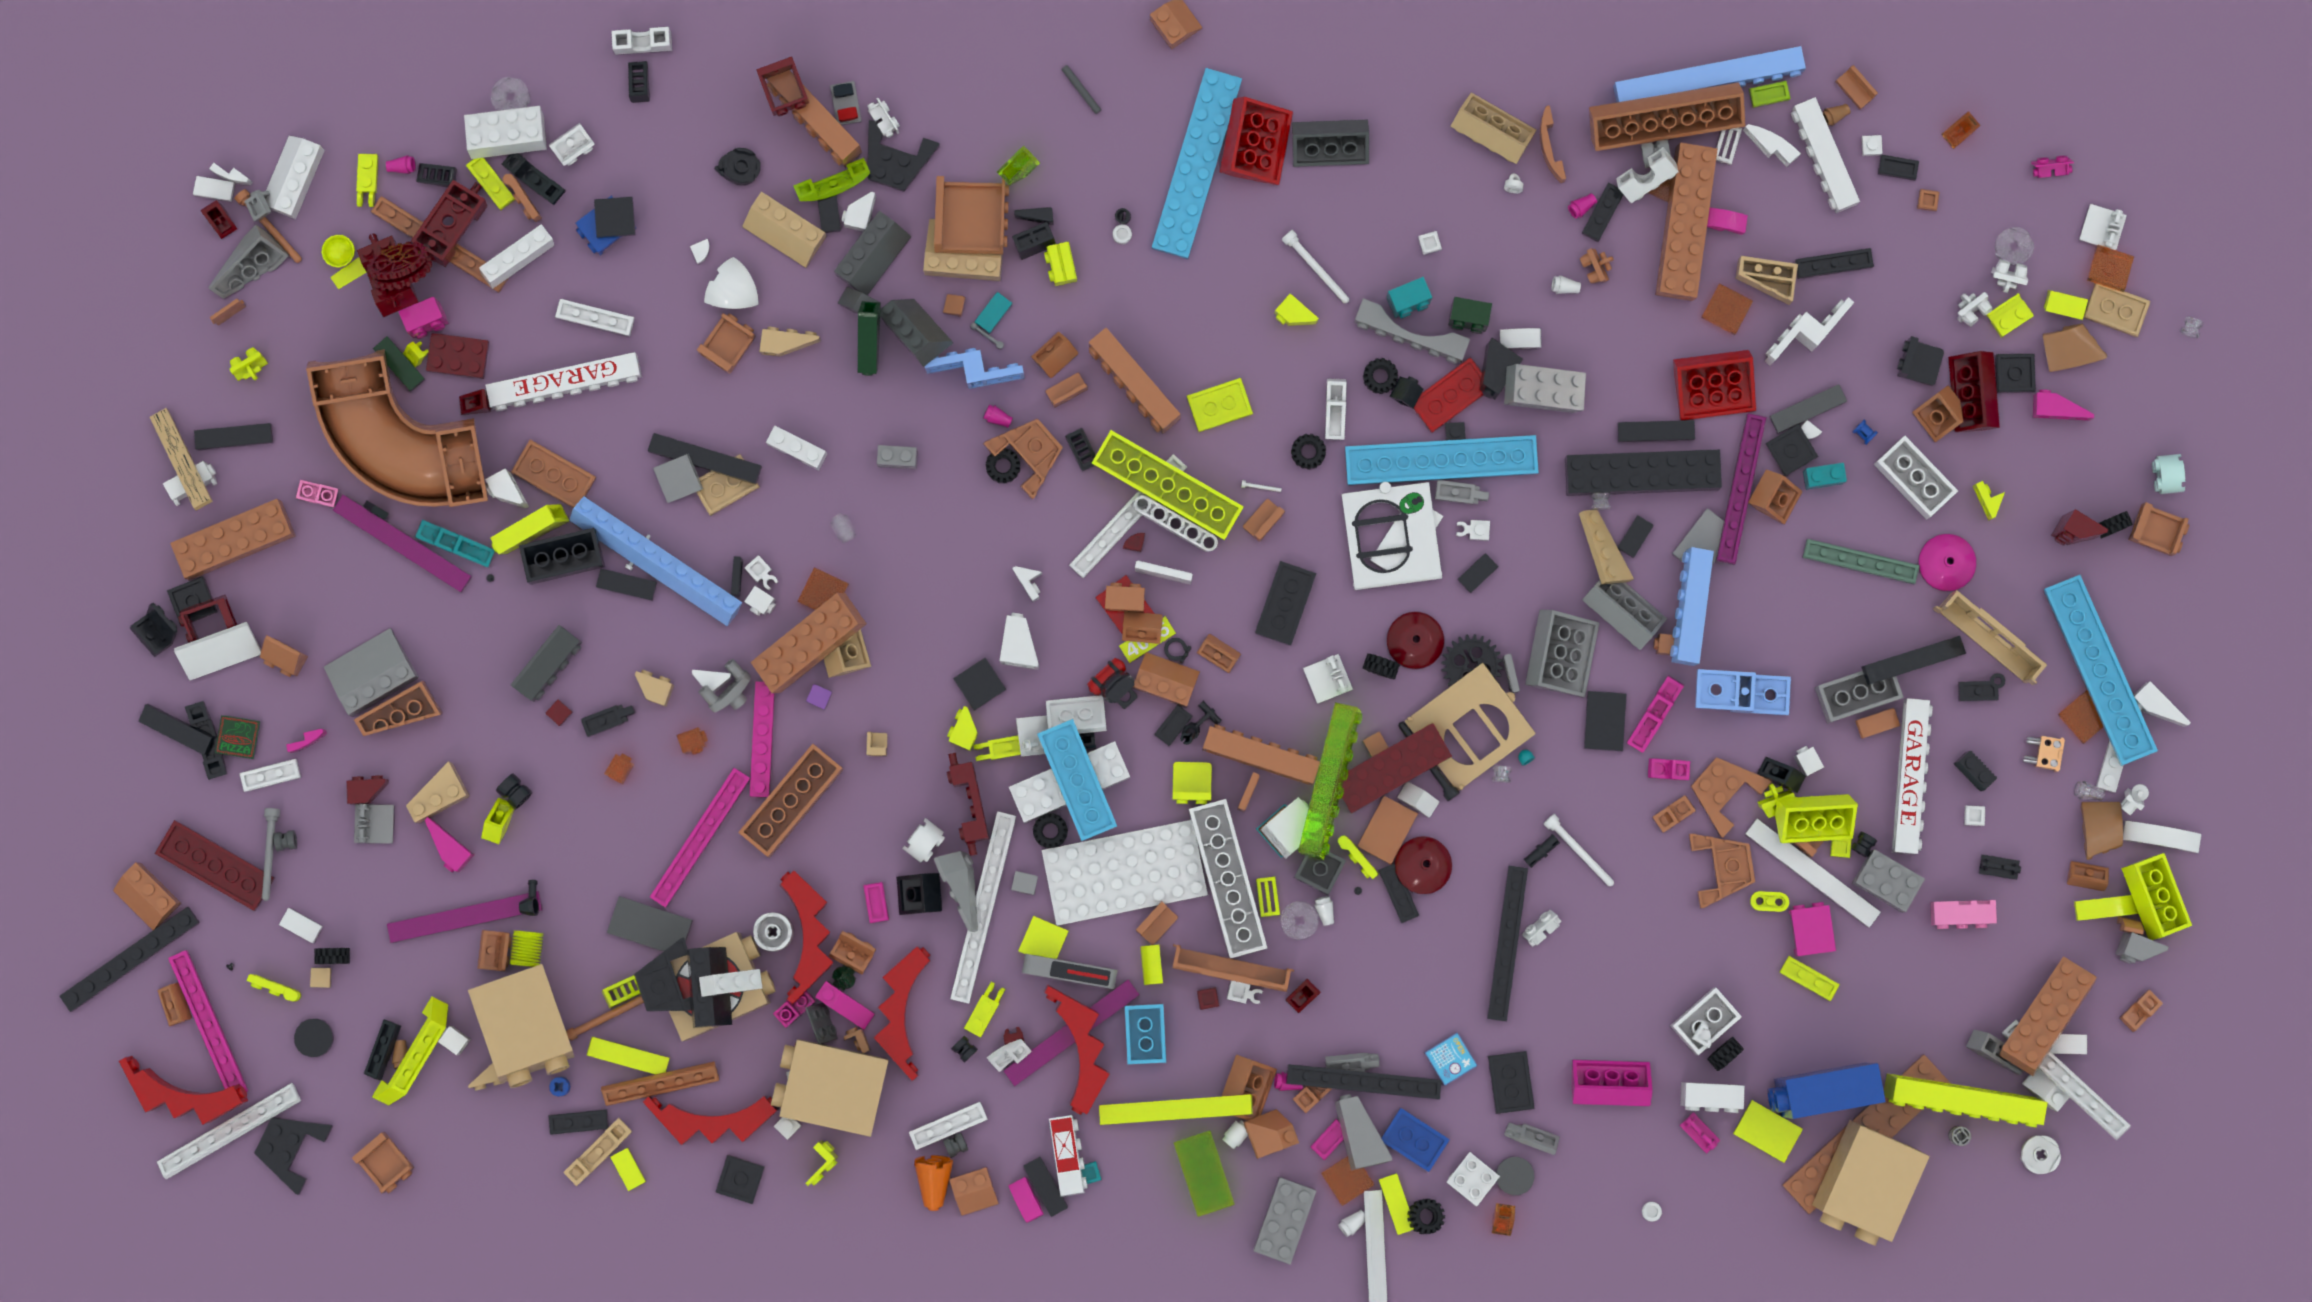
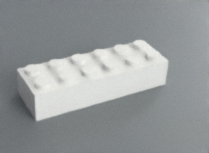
M1115 741L1087 753L1102 790L1130 778ZM1052 769L1009 787L1024 824L1066 806Z

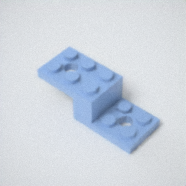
M976 348L966 349L965 353L961 354L950 352L945 357L939 358L937 356L925 366L927 374L964 367L969 389L1025 378L1022 365L1018 366V363L1009 364L1004 369H999V367L989 368L988 372H985L981 351L976 350Z
M1697 669L1695 708L1788 716L1791 677L1756 675L1754 672ZM1712 685L1720 686L1721 693L1719 695L1711 693ZM1767 690L1775 692L1774 700L1766 699L1765 692Z

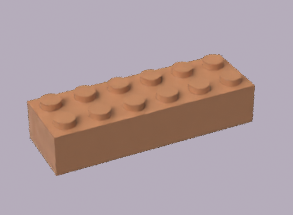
M790 70L766 79L770 93L774 97L779 96L782 105L802 98L795 76ZM803 85L809 103L802 109H791L793 117L800 125L802 123L805 124L809 135L812 138H818L819 145L825 152H831L832 159L839 166L842 164L846 168L847 164L853 162L862 153L860 145Z
M1104 328L1089 341V354L1095 360L1099 359L1101 361V367L1106 374L1109 375L1111 373L1114 376V383L1119 389L1124 388L1126 390V397L1131 403L1136 402L1138 404L1139 412L1144 418L1147 416L1150 418L1151 426L1156 432L1161 431L1164 434L1181 420L1179 411L1107 328Z
M275 499L170 544L184 578L190 581L291 539L296 535L282 501Z
M836 593L751 661V664L771 693H781L867 623L846 593Z
M1217 724L1214 727H1209L1202 751L1310 786L1313 785L1320 762L1317 761L1318 757L1306 754L1304 757L1298 755L1299 751L1288 748L1287 751L1280 749L1281 745L1272 742L1267 745L1261 743L1262 739L1251 736V739L1243 737L1244 733L1235 730L1230 733L1225 731V727Z
M812 744L738 833L770 858L844 769L816 745Z
M2063 956L2002 1047L1999 1056L2034 1076L2094 986L2097 977Z

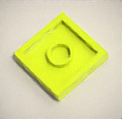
M1033 916L1018 951L1023 954L1057 959L1069 931Z

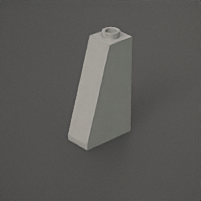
M1351 1094L1340 1096V1100L1335 1102L1351 1171L1392 1161V1156L1358 1096L1351 1097Z

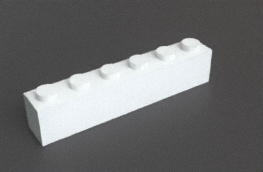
M1816 97L1795 105L1791 112L1794 123H1798L1800 128L1798 130L1799 136L1806 142V152L1815 163L1813 168L1815 173L1820 175L1822 180L1820 182L1821 187L1830 198L1828 199L1830 208L1834 209L1835 213H1839L1856 206L1860 200Z

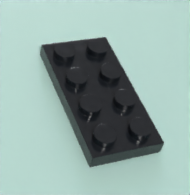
M1280 561L1255 634L1291 646L1317 573Z

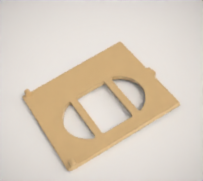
M1484 663L1480 664L1405 720V723L1413 733L1434 723L1443 741L1446 729L1450 730L1474 762L1473 765H1466L1457 762L1451 757L1438 764V767L1453 787H1456L1458 790H1462L1467 784L1536 734L1514 705L1515 694L1512 692L1505 693ZM1480 704L1493 705L1505 714L1509 723L1507 740L1503 738L1482 710ZM1471 709H1475L1500 743L1498 748L1482 760L1478 759L1453 725L1455 721Z

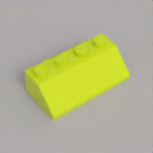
M1849 794L1777 798L1775 819L1779 840L1781 843L1853 839L1858 804Z

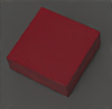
M558 699L545 714L558 726H561L573 712Z
M1216 987L1197 991L1200 1010L1219 1006Z

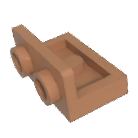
M482 930L477 969L505 971L509 965V957L507 956L508 948L511 946L509 933Z
M842 931L829 957L863 975L876 949L870 943L857 939L852 933Z

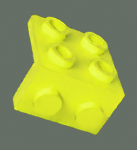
M1175 762L1173 764L1172 800H1176V804H1188V801H1196V804L1201 805L1211 801L1212 765L1205 762Z
M821 1140L813 1147L827 1162L805 1183L807 1186L811 1184L816 1185L824 1177L822 1173L825 1170L827 1172L830 1171L838 1163L836 1161L838 1156L833 1152L835 1148L828 1141L823 1142Z

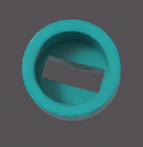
M1526 749L1522 750L1518 756L1522 766L1535 759L1533 753Z

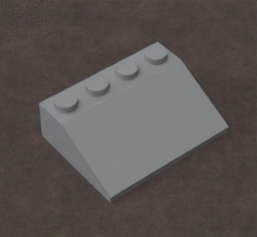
M1540 610L1525 685L1585 697L1599 622L1554 610Z
M391 628L324 666L340 702L350 716L360 713L419 678Z

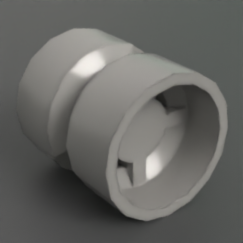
M1668 139L1659 140L1656 144L1652 142L1641 144L1645 168L1650 167L1647 157L1662 147L1670 154Z

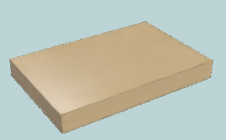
M2097 281L2095 282L2083 318L2138 337L2151 301Z
M741 454L735 457L744 460ZM710 471L699 478L703 489L696 493L709 515L712 516L760 487L758 483L755 485Z

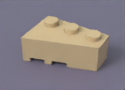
M1741 256L1738 259L1735 279L1790 305L1794 297L1798 264Z
M448 761L406 807L414 822L419 824L425 821L427 817L430 818L470 797L453 763Z

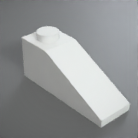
M2151 681L2146 682L2134 694L2140 711L2183 727L2191 723Z

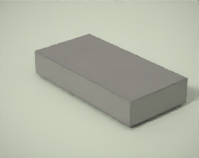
M1507 654L1502 659L1510 692L1518 693L1520 689L1512 655Z

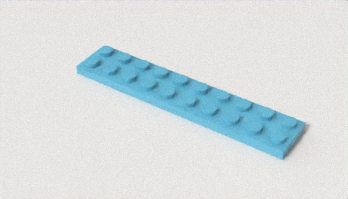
M1208 68L1205 69L1152 249L1186 259L1189 258L1229 125L1233 99L1237 98L1242 78Z
M1536 435L1345 446L1347 485L1539 473Z
M2081 575L2045 588V595L2120 765L2123 766L2157 752L2154 740Z

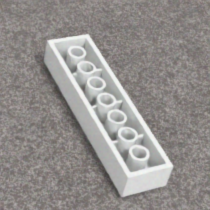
M1224 799L1189 809L1229 958L1267 949L1227 800Z

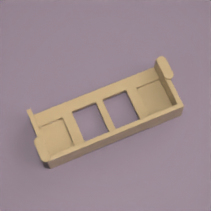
M1957 590L1950 593L1939 607L1935 606L1933 608L1935 612L1941 613L2025 684L2028 682L2031 685L2037 684L2035 679L2047 664L2026 648L2024 642L1984 609H1979ZM1977 617L1982 618L1985 622H1987V623H1988L1991 627H1993L1994 629L1991 630L1987 625H1985V624H1984L1981 620H1979ZM1998 634H2001V635H2002L2003 637H2005L2008 641H2010V642L2014 645V647H2012L2010 644H2008V643H2007L2004 639H2002Z

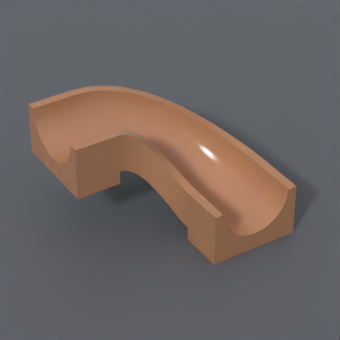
M385 349L348 360L308 362L306 371L312 402L323 434L339 460L360 481L388 498L417 506L436 507L449 505V507L488 501V491L486 490L474 418L437 425H426L408 416L400 407L393 394Z

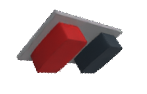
M855 82L830 85L836 120L841 125L862 122Z

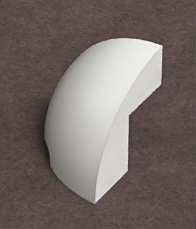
M734 257L725 261L717 269L719 274L715 280L709 281L704 302L712 306L728 309H741L758 305L756 286L748 270Z

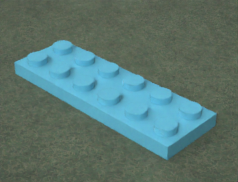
M1071 719L1038 733L1037 735L1081 841L1117 827L1074 720Z

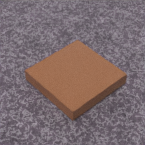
M1253 772L1237 810L1242 812L1246 810L1259 780V774Z

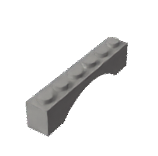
M1364 298L1354 321L1357 327L1363 330H1368L1369 328L1375 330V334L1379 336H1391L1395 342L1401 344L1404 342L1411 344L1410 347L1420 351L1425 349L1429 351L1428 354L1434 357L1441 355L1446 357V361L1453 364L1462 362L1470 341L1469 338L1453 332L1441 336H1421L1411 333L1394 323L1381 305Z

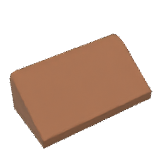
M1208 634L1197 651L1199 655L1227 673H1230L1241 656L1240 652L1211 634Z
M2074 861L2070 862L2067 878L2068 885L2099 891L2106 890L2109 881V868Z
M179 983L170 984L157 990L169 1027L192 1018Z

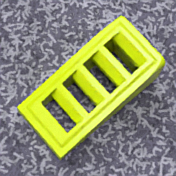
M634 975L602 990L609 1008L615 1007L640 994L639 988L635 991L631 984V981L634 980L638 988ZM625 984H627L631 992L630 994L627 993L624 987ZM617 988H620L624 997H620ZM613 991L616 998L615 1001H613L609 992Z

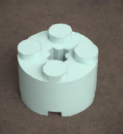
M2181 454L2157 456L2152 462V472L2156 473L2157 476L2156 480H2154L2155 492L2168 494L2185 491V487H2182V482H2185L2183 460L2179 461L2182 457Z

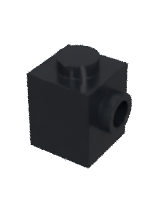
M1400 376L1390 397L1399 404L1414 409L1424 388L1418 385L1419 381L1415 378Z

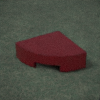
M1137 533L1130 536L1125 541L1123 549L1142 552L1145 533Z

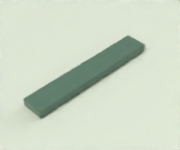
M1806 539L1802 557L1910 584L1916 583L1920 566L1811 539Z

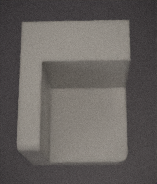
M1015 871L1011 890L1034 895L1038 877Z

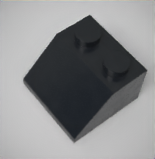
M939 873L896 877L899 915L942 911Z

